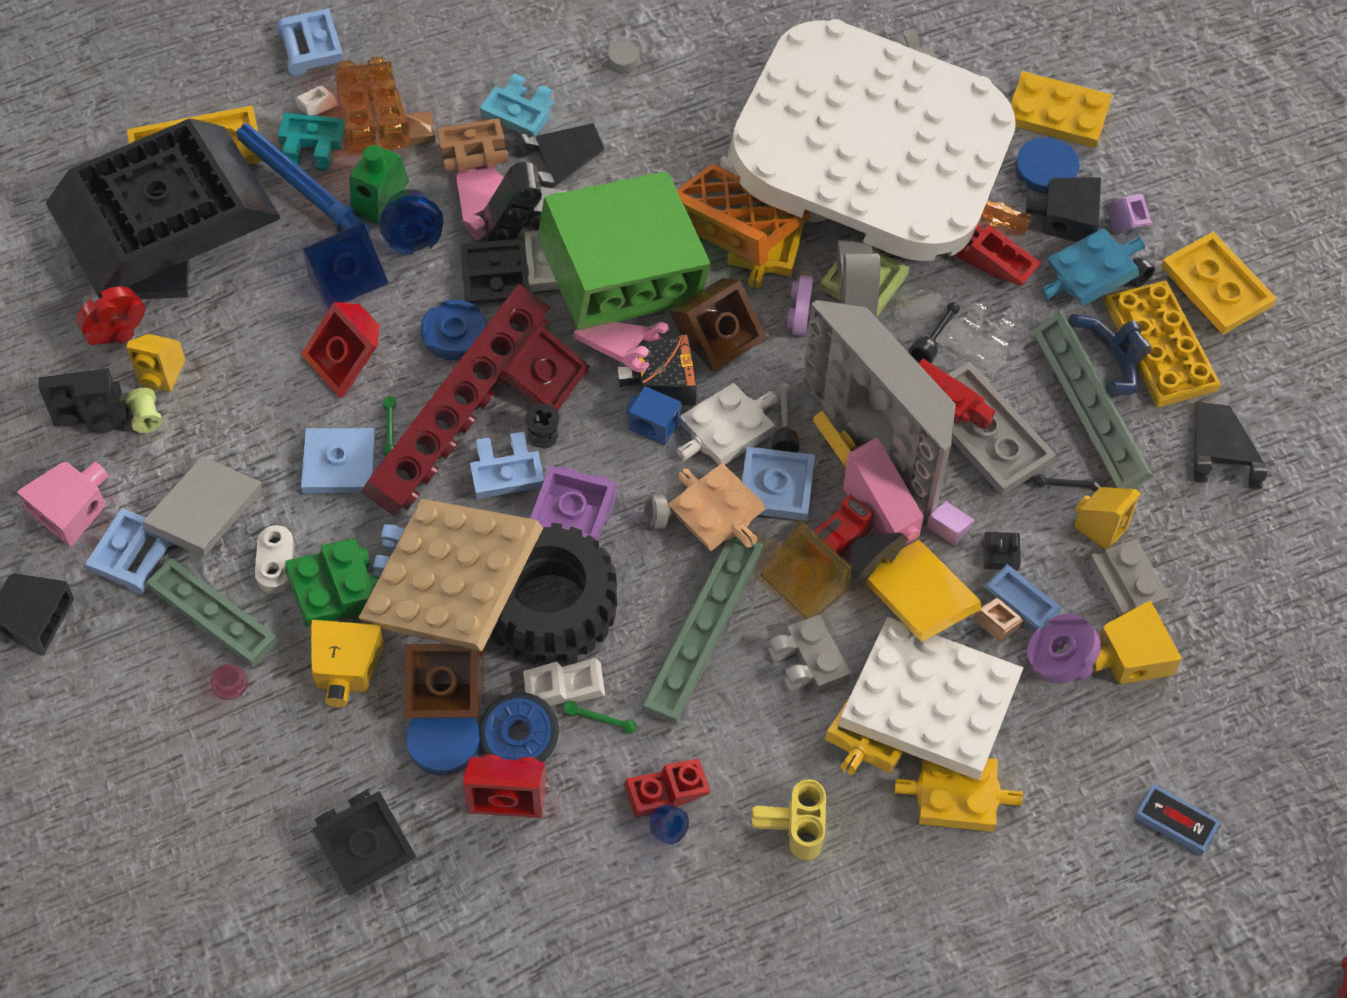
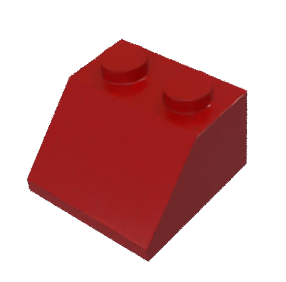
M492 754L482 755L480 758L470 757L463 777L467 812L469 814L542 818L547 778L545 762H539L532 757H520L517 760L502 759Z

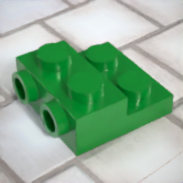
M355 538L321 545L320 553L285 560L284 569L305 627L311 626L312 620L334 621L361 614L378 578L376 576H369L366 569L370 565L367 549L365 547L359 548Z

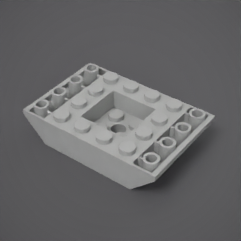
M816 300L811 303L802 379L806 391L812 396L815 395L822 402L828 416L832 419L836 418L851 439L860 446L876 437L879 439L922 512L924 519L928 521L929 515L937 510L951 447L956 404L867 307Z

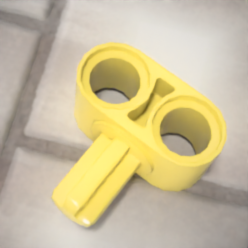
M814 780L800 781L793 788L789 808L753 807L752 827L755 829L788 830L790 851L795 857L805 861L818 857L822 851L825 836V789ZM810 798L816 802V805L806 807L799 800ZM809 833L816 840L808 843L803 842L799 839L798 835Z

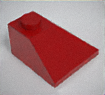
M333 302L304 347L301 355L337 396L344 398L378 346L380 325L361 304Z

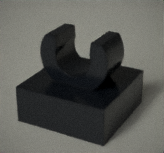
M984 532V569L1001 570L1008 564L1014 570L1019 571L1021 565L1020 533Z

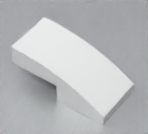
M596 658L561 667L558 662H553L523 671L525 692L542 698L549 705L565 704L567 701L580 702L605 696L601 663Z

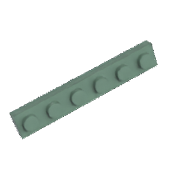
M1059 311L1034 328L1033 332L1117 488L1134 489L1153 477V474L1069 321Z
M737 537L727 540L643 704V712L677 725L764 551L763 543L757 541L753 544L750 541L752 547L747 548Z

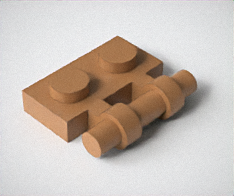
M499 118L437 128L442 157H456L443 159L445 172L458 170L459 173L468 172V168L487 166L488 169L497 167L499 163L509 162L507 149L494 151L495 149L505 148L504 135ZM483 151H484V153L466 156V154H471V153H477V152H483Z

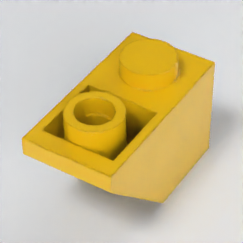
M146 334L129 341L126 348L139 385L150 388L153 391L163 390L171 392L185 362L180 341L152 334Z

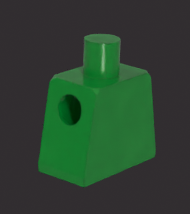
M370 145L364 149L362 159L349 177L350 207L354 209L356 216L379 225L384 208L385 215L388 213L396 201L394 200L387 205L389 199L394 194L403 191L409 183V178L400 155L377 145Z

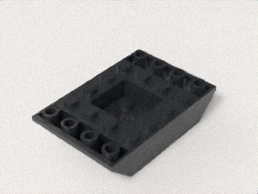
M191 118L69 169L46 201L49 212L99 299L103 297L100 293L103 290L119 286L128 287L281 219L280 214L226 128L221 125ZM156 189L165 190V193L161 196L155 197L150 195Z

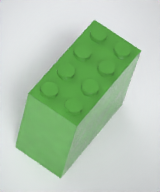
M668 171L656 174L649 173L627 180L619 179L612 183L586 186L578 190L556 192L549 196H544L537 238L577 330L670 310L704 289L711 263Z

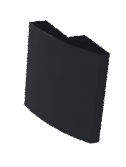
M525 238L460 244L465 301L477 303L507 300L518 284H521L530 291Z

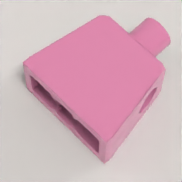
M95 461L81 473L68 462H62L21 488L17 493L25 510L71 547L103 510L105 502L98 486L109 476L105 469Z

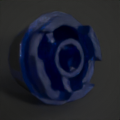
M414 189L401 190L393 194L387 201L379 220L380 233L386 242L389 243V246L399 253L414 255L413 251L422 250L428 246L429 249H432L439 241L444 225L443 213L437 204L426 194Z

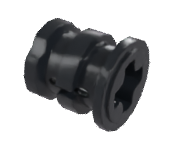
M548 404L534 405L526 413L525 422L528 428V438L535 447L546 449L556 444L559 437L558 425L560 417L558 411L553 406Z

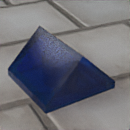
M364 222L302 248L308 276L328 309H330L333 302L345 303L389 284Z

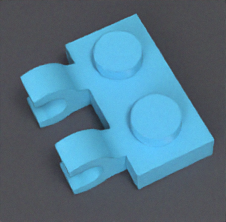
M513 74L504 89L498 86L493 88L480 106V115L489 120L499 118L501 125L521 134L537 136L550 118V108L554 100L549 97L553 90L541 85L532 100L529 101L523 98L527 91V88L522 86L526 78Z

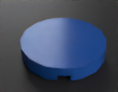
M1047 137L1036 138L1023 145L1017 155L1015 168L1018 178L1020 180L1022 178L1027 183L1026 186L1028 188L1046 194L1050 179L1077 178L1080 163L1078 155L1071 146L1061 140Z
M446 300L440 303L441 306L435 309L432 307L426 312L421 322L422 340L426 348L436 357L445 360H461L487 326V320L473 303L464 300Z
M413 718L406 732L407 750L413 763L426 773L443 776L456 770L459 772L466 769L470 757H476L480 748L479 727L474 718Z

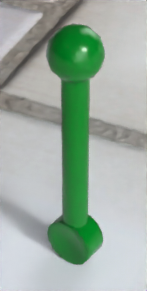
M387 396L383 399V407L386 410V446L383 449L385 457L394 447L393 410L397 407L396 399L392 396Z
M567 701L563 707L564 713L568 717L575 715L584 716L622 728L627 734L634 733L637 728L633 720L622 721L582 709L574 701Z

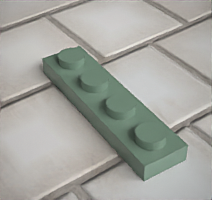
M172 558L146 582L149 590L253 668L278 643L276 635Z

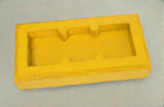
M821 411L813 417V422L846 467L848 454L852 452L856 444L845 429L839 433L831 420Z

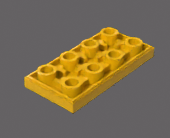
M1166 280L1105 297L1104 304L1118 331H1120L1125 323L1137 321L1142 330V337L1147 339L1152 347V351L1143 357L1136 367L1157 408L1219 391L1221 384Z

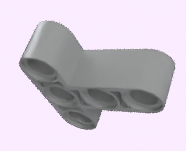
M864 240L837 241L836 262L841 304L867 307L877 318L880 255L873 254L872 246L863 243Z

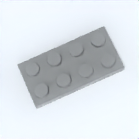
M970 361L949 373L950 376L985 399L984 402L995 410L993 422L986 430H983L971 421L967 423L962 421L959 423L953 422L951 441L1001 496L1055 462L1057 455Z

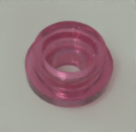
M224 664L215 670L210 684L212 691L217 697L224 700H232L245 692L248 686V678L241 667L233 664ZM229 680L236 681L234 685L224 687L225 682Z

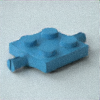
M1103 228L1048 257L1049 267L1055 273L1058 280L1041 288L1044 297L1049 300L1064 291L1074 296L1079 304L1084 306L1139 276L1138 267L1129 256L1145 249L1144 241L1140 236H1137L1135 239L1122 245L1116 242Z

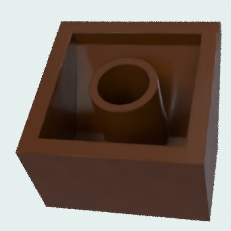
M721 278L669 310L680 334L688 333L690 348L711 371L718 370L767 339L740 280Z
M405 644L404 718H478L484 688L485 648L481 652L450 644Z

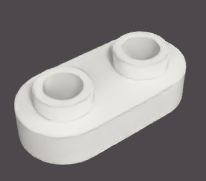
M274 525L267 527L260 533L257 540L255 577L260 589L269 594L281 593L290 586L284 565L285 560L294 559L295 545L291 532L283 526ZM273 539H280L277 543H270ZM271 569H278V572L275 574H267Z

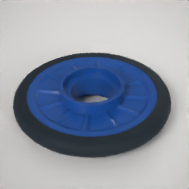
M525 692L510 693L495 700L486 709L479 724V739L482 751L485 755L492 754L502 759L517 760L520 757H532L539 762H544L553 752L559 736L558 720L551 706L542 698ZM515 723H525L529 727L528 735L520 741L512 740L509 737L510 727Z

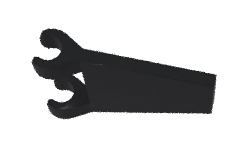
M594 123L537 136L520 134L514 138L516 144L514 152L517 157L523 158L536 150L539 151L548 173L538 172L540 186L546 188H554L604 150V145Z
M1196 402L1193 480L1207 482L1208 474H1210L1212 469L1211 461L1250 466L1248 487L1262 489L1263 481L1267 478L1266 464L1231 406Z

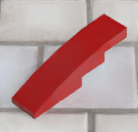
M990 224L985 229L977 225L968 244L961 251L954 254L972 266L1021 287L1041 264L1040 261Z

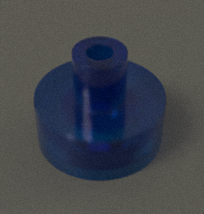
M672 804L660 806L650 816L651 834L654 838L666 844L673 845L678 843L688 831L689 817L687 813Z

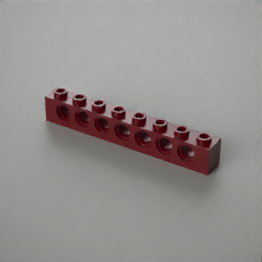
M518 284L372 474L361 493L394 517L401 507L408 511L420 495L415 491L419 483L422 481L427 485L439 469L434 465L440 456L445 460L448 458L458 444L453 438L459 431L464 435L477 419L472 415L477 406L483 410L495 395L490 390L495 382L500 385L505 382L499 375L501 370L537 324L540 323L546 327L549 323L544 317L551 307L521 284ZM510 323L518 325L521 332L515 331L510 326ZM491 347L499 348L504 356L494 353ZM473 371L481 372L486 380L478 379ZM454 395L462 396L466 400L467 405L458 403ZM435 420L444 421L449 429L439 428ZM416 445L425 446L429 450L430 455L421 454L417 450ZM396 470L406 471L411 480L401 479L397 475Z

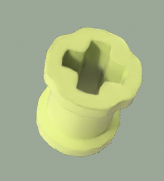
M137 388L125 396L127 407L131 409L133 415L131 425L134 431L149 433L162 425L161 414L156 412L154 405L156 396L152 389Z

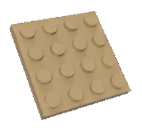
M421 498L367 600L359 619L363 624L381 625V629L482 652L543 527L538 520Z

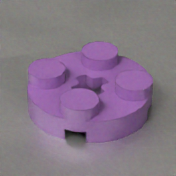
M1076 614L1058 615L1048 620L1051 625L1047 626L1042 632L1038 628L1033 633L1027 648V658L1042 680L1051 683H1066L1075 679L1084 680L1091 675L1093 671L1092 666L1099 656L1101 643L1098 633L1086 619ZM1069 643L1070 647L1066 652L1061 654L1057 652L1058 649H1063L1065 644Z

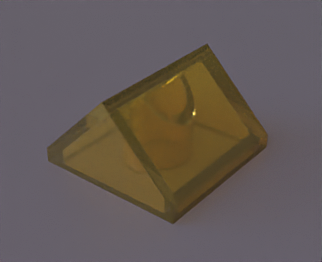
M799 521L760 576L805 619L822 614L848 592L852 567L803 521Z

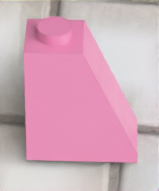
M876 437L850 452L847 458L843 491L847 496L853 495L874 513L872 526L879 535L902 533L909 539L905 545L914 542L920 535L924 516L882 443Z

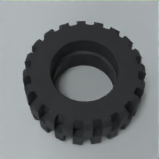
M551 523V527H543L491 632L495 643L498 646L505 645L506 653L515 658H518L520 654L524 655L525 662L536 664L537 660H545L546 664H550L560 659H565L566 663L577 660V654L583 652L584 655L592 652L595 649V640L598 642L604 641L609 634V627L614 624L616 618L617 578L615 566L611 564V557L607 550L602 547L599 549L598 540L591 535L583 537L582 530L571 526L567 530L563 529L560 523ZM544 575L565 577L573 581L582 590L581 596L574 604L564 610L553 613H541L530 610L520 604L515 598L517 592L525 583Z

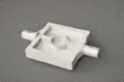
M732 383L680 416V425L690 434L692 440L677 448L679 457L685 461L700 451L710 456L718 465L721 463L726 465L745 453L747 447H754L769 438L775 432V424L763 411L778 403L775 394L769 391L757 400H753L747 397L735 383Z

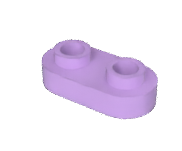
M800 275L799 282L793 281L790 301L797 302L796 309L789 308L787 328H793L792 335L806 337L813 286L812 276Z

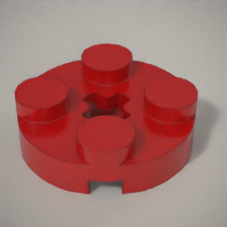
M120 286L101 291L102 298L94 303L90 298L80 308L76 317V323L89 345L109 344L115 341L125 343L133 338L134 329L139 325L146 311L144 304L132 289Z

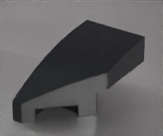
M902 533L857 538L843 552L834 565L863 586L884 558L892 563L909 539Z

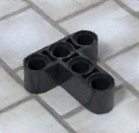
M519 162L512 165L483 211L488 241L516 239L522 229L539 230L544 196L568 191L541 187L537 168L533 163Z

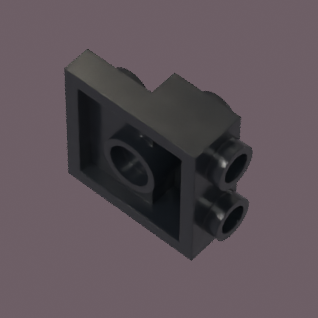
M109 368L38 377L39 391L54 426H73L77 423L85 422L89 433H107L112 430L123 429V421L129 420L126 400H122L120 382L113 381Z
M367 789L347 800L351 806L350 808L337 814L334 808L314 819L317 826L310 830L348 897L416 858L380 791L371 795Z

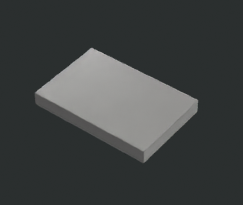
M201 456L145 518L143 530L205 557L262 491V483Z

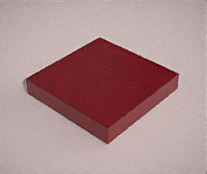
M539 323L526 337L499 375L534 405L548 404L558 411L590 366Z

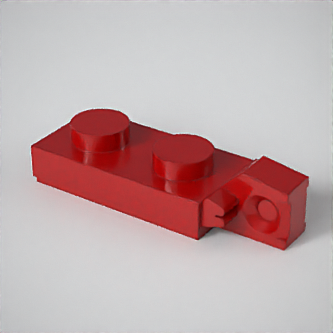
M922 359L919 365L956 404L954 422L959 423L962 421L967 423L971 421L983 430H986L993 422L995 410L984 402L985 399L977 392L927 360Z

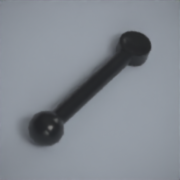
M1038 474L1033 480L1034 485L1039 488L1045 485L1092 488L1096 492L1100 487L1106 486V481L1100 477L1095 478L1093 481L1046 478V476Z

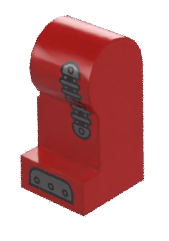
M850 494L841 502V508L814 531L807 543V547L827 564L834 563L857 538L864 537L871 531L874 513Z

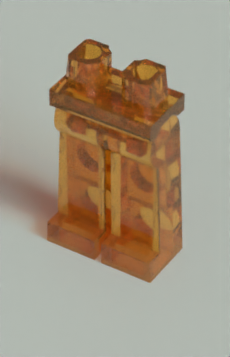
M382 56L371 57L367 64L355 65V62L351 60L340 61L338 67L335 68L337 94L342 107L348 155L363 153L366 147L377 145L375 123L370 102L379 134L380 147L387 150L410 147L408 120L393 76L391 61L385 62Z

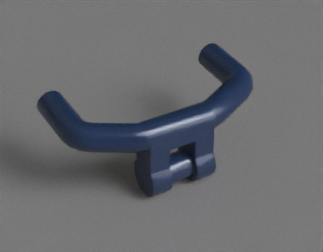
M1078 314L1070 315L1068 321L1071 327L1093 331L1109 346L1123 370L1124 382L1110 380L1106 384V391L1109 394L1133 395L1138 389L1135 366L1152 351L1148 340L1142 337V330L1137 321L1125 323L1120 331L1115 334L1095 317Z

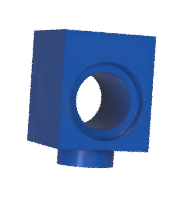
M644 386L639 396H633L627 406L626 415H629V430L665 446L680 422L681 402Z

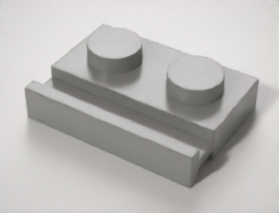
M1137 539L1106 549L1104 553L1091 555L1089 562L1119 617L1149 601L1152 602L1154 608L1167 604L1169 595Z

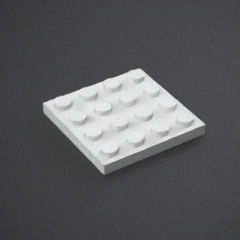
M887 617L841 715L839 727L980 780L1023 667L937 635L921 642L903 622Z

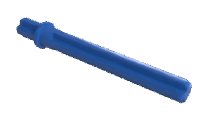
M243 124L237 129V139L334 221V227L337 229L342 228L357 242H363L370 235L369 226L354 214L355 211L352 207H346L252 126Z

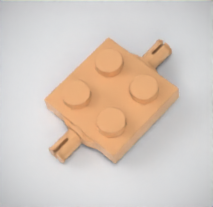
M723 463L700 479H697L689 469H683L684 474L680 472L677 478L687 489L668 503L671 512L710 551L724 541L737 537L747 548L752 547L750 541L755 544L757 536L747 527L756 516L766 510L762 500Z

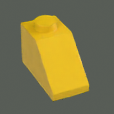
M1100 487L1091 497L1087 494L1075 508V512L1078 515L1074 527L1105 550L1111 548L1128 529L1141 493L1136 489Z

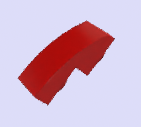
M699 758L666 764L661 772L630 777L624 783L634 818L687 804L707 796L711 792Z

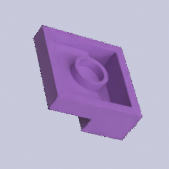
M549 466L530 519L538 520L542 527H551V523H560L563 529L569 530L573 526L582 530L583 537L591 535L599 541L604 525L607 526L617 497L616 483L603 476L592 477L580 474L568 467L557 468Z

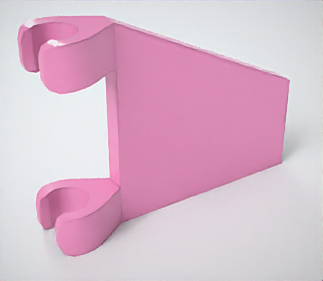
M487 166L468 168V172L459 173L458 170L455 171L464 226L475 241L487 236L486 232L482 229L485 227L484 220L479 216L483 214L486 205L504 178L495 168L487 169Z
M613 322L582 330L576 329L574 339L622 362L636 372H644L649 367V363L640 361L638 357H646L649 354L648 349L643 346H637L643 339L647 342L664 339L659 336L658 332L666 333L669 327L664 322H659L649 327Z

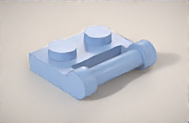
M329 8L282 18L276 23L278 34L283 37L289 58L287 66L290 74L299 76L304 74L307 69L344 61ZM299 30H303L309 53L300 55L294 35Z
M121 508L85 565L89 572L126 586L130 591L142 595L148 587L146 584L148 578L167 548L173 546L174 543L143 530V521L146 517ZM148 537L156 538L136 572L127 571Z

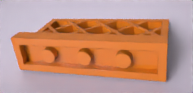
M713 163L676 189L698 236L759 267L768 261V250L810 219V211L805 210L802 218L794 215L792 218L778 219L777 215L791 213L773 206L753 207V203L762 201L755 198L739 183L741 177ZM712 177H716L724 181L705 184V182L710 180ZM742 190L748 194L729 195L728 191ZM725 192V196L706 197V193ZM702 194V198H693L689 195ZM749 203V208L730 209V205ZM726 206L727 210H717L713 207ZM774 216V220L755 221L754 217ZM738 218H751V222L737 220ZM764 230H775L768 237L766 233L762 232Z

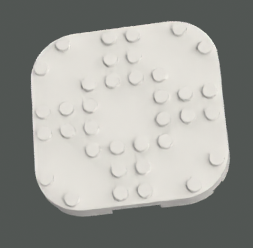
M841 20L811 21L789 29L779 39L737 120L729 146L728 159L731 169H736L741 177L739 181L741 186L755 198L768 205L801 218L805 210L811 211L866 233L863 243L902 258L933 261L936 255L948 253L949 256L958 253L970 241L1015 130V117L1008 100L986 77L978 76L899 43L845 24Z

